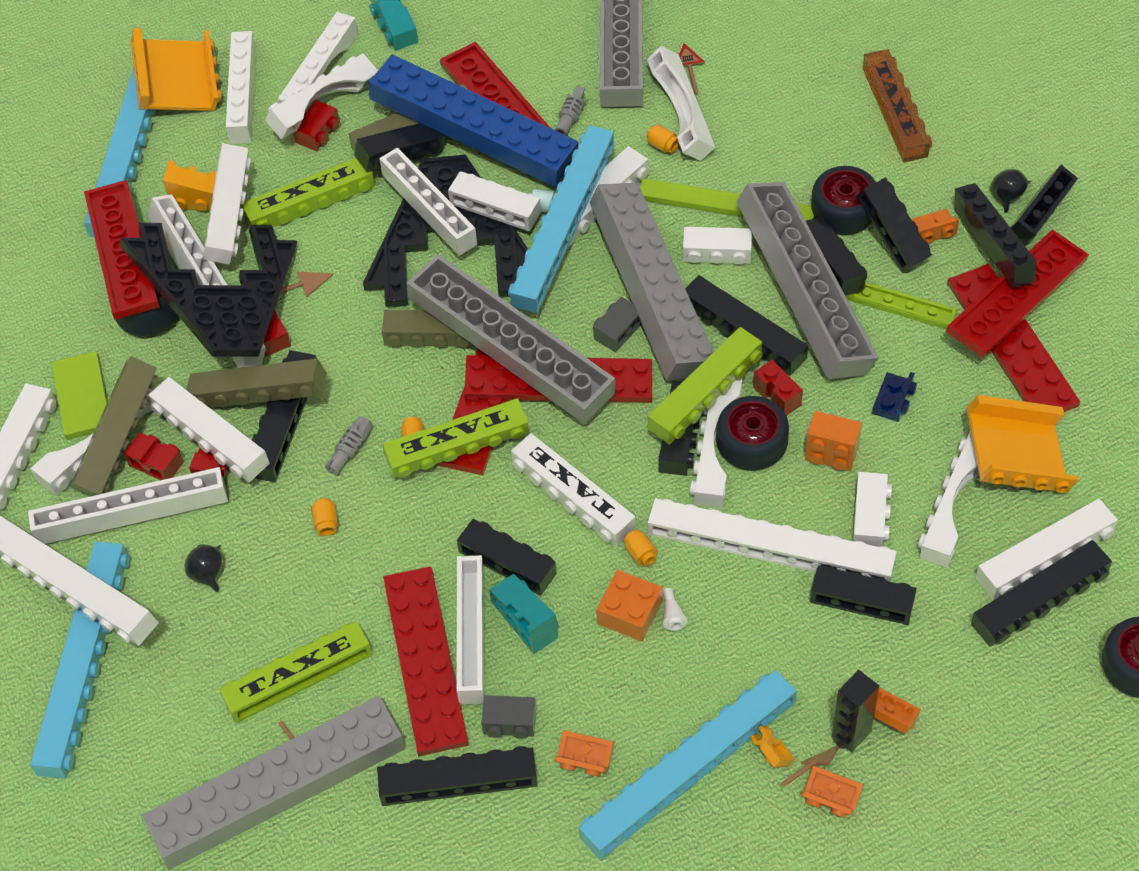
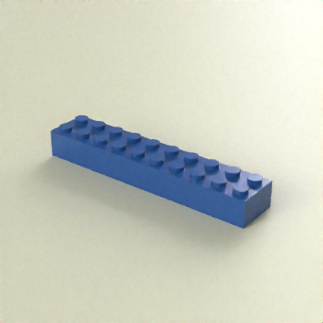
M393 54L369 81L370 100L554 187H557L563 179L567 165L572 163L573 152L575 149H578L579 141Z

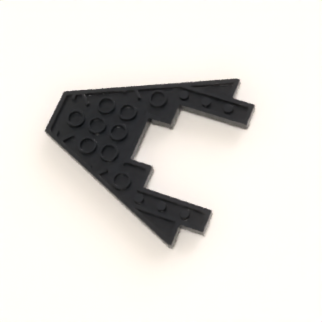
M466 154L422 158L418 169L448 200V189L460 171L481 178ZM404 198L363 281L364 290L384 289L386 307L408 305L406 251L428 249L427 232L435 231ZM454 206L475 227L477 245L494 243L499 297L508 296L510 285L515 283L517 279V270L525 262L527 246L512 225Z
M139 223L138 232L140 238L121 237L120 247L212 357H259L296 249V240H276L272 225H250L249 234L259 270H240L239 280L241 285H199L195 269H172L162 223Z

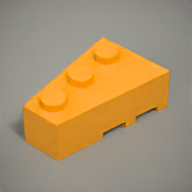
M168 160L163 179L167 195H173L181 210L210 211L216 173L212 171L209 174L195 171L196 167L189 166L186 169L175 166V162Z

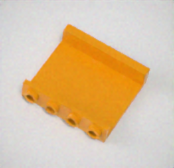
M133 28L130 42L138 109L215 111L217 102L221 101V91L217 90L219 77L218 73L214 71L216 68V57L212 56L214 41L210 39L209 31H204L202 41L143 39L141 28Z
M977 395L968 405L967 414L980 480L982 482L1067 493L1079 481L1078 476L1066 475L1055 425L1064 416L1063 407Z

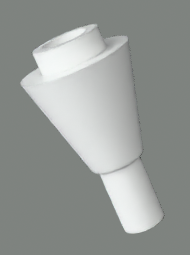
M666 588L663 590L665 599L663 626L667 630L678 631L687 624L688 620L675 600L673 590Z

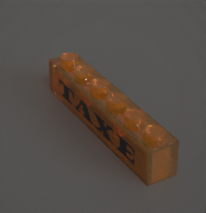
M889 49L864 54L863 71L903 163L928 158L929 149L932 148V140L930 135H927L925 132L923 119H920L918 116L917 105L912 103L909 88H906L904 85V77L902 72H899L897 69L896 58L891 56Z

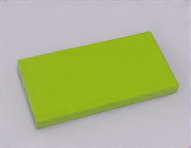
M97 351L51 362L66 440L94 433L107 404Z

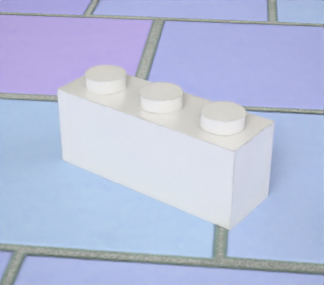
M684 227L683 262L751 264L752 231L748 228Z
M858 472L853 542L861 541L867 545L880 547L883 546L884 540H888L889 526L885 525V519L890 518L891 505L886 504V498H891L892 484H887L888 474Z

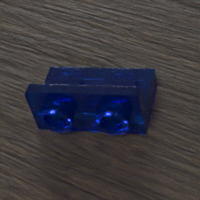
M887 372L872 408V414L899 422L901 415L908 412L910 405L909 395L914 396L916 391L915 373L910 372L909 377L905 378Z

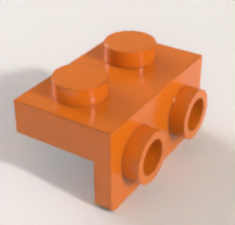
M563 730L558 755L555 756L554 761L560 762V768L575 771L576 766L586 768V774L600 777L601 772L607 773L609 770L615 742Z
M813 765L805 790L802 791L801 796L806 797V803L821 808V805L824 804L832 807L831 813L846 818L847 814H854L864 784Z

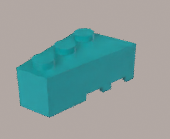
M371 0L372 4L369 5L370 12L373 17H377L379 29L384 30L387 43L392 44L395 51L418 43L414 22L407 7H404L400 0Z
M512 574L489 589L493 605L533 654L558 639L557 628L559 625L556 621V614L529 589L524 580H520L516 575Z

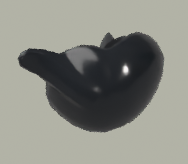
M1007 169L1001 171L993 178L991 191L1000 200L1004 212L1007 213L1010 202L1022 195L1027 189L1028 183L1032 181H1028L1026 176L1019 170Z
M201 544L187 555L184 564L185 573L191 580L208 585L215 592H218L219 587L215 579L222 565V554L219 551L221 545L214 547Z

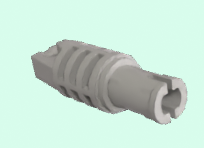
M577 85L573 95L568 94L559 112L560 120L555 131L567 135L571 125L576 123L586 100L582 99L585 88Z
M359 416L347 428L339 443L335 446L334 455L325 465V469L328 472L338 475L345 462L354 457L373 426L369 419Z

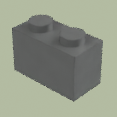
M620 297L616 303H612L608 307L607 312L601 318L596 319L593 324L594 340L616 353L642 325L634 304L623 297Z
M484 695L481 720L483 734L490 737L508 735L519 739H524L528 736L534 737L537 711L535 697Z

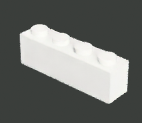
M460 171L448 189L449 200L454 206L529 232L541 213L540 198L517 191L511 187L502 186L491 180L488 181L476 177L473 174Z

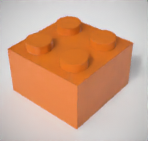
M814 411L807 433L805 460L818 465L831 466L837 470L852 471L859 449L862 422Z
M617 569L596 609L597 624L643 642L663 602V587Z

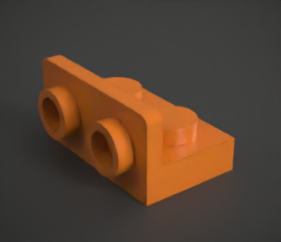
M948 209L911 219L916 223L918 232L927 243L941 238H949L957 234L959 220L957 217L952 218Z
M879 687L874 717L906 734L909 729L914 728L921 709Z

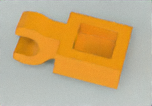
M759 726L762 739L758 734L751 735L750 738L755 745H761L759 748L764 753L767 762L774 768L790 766L795 758L782 740H776L768 726Z

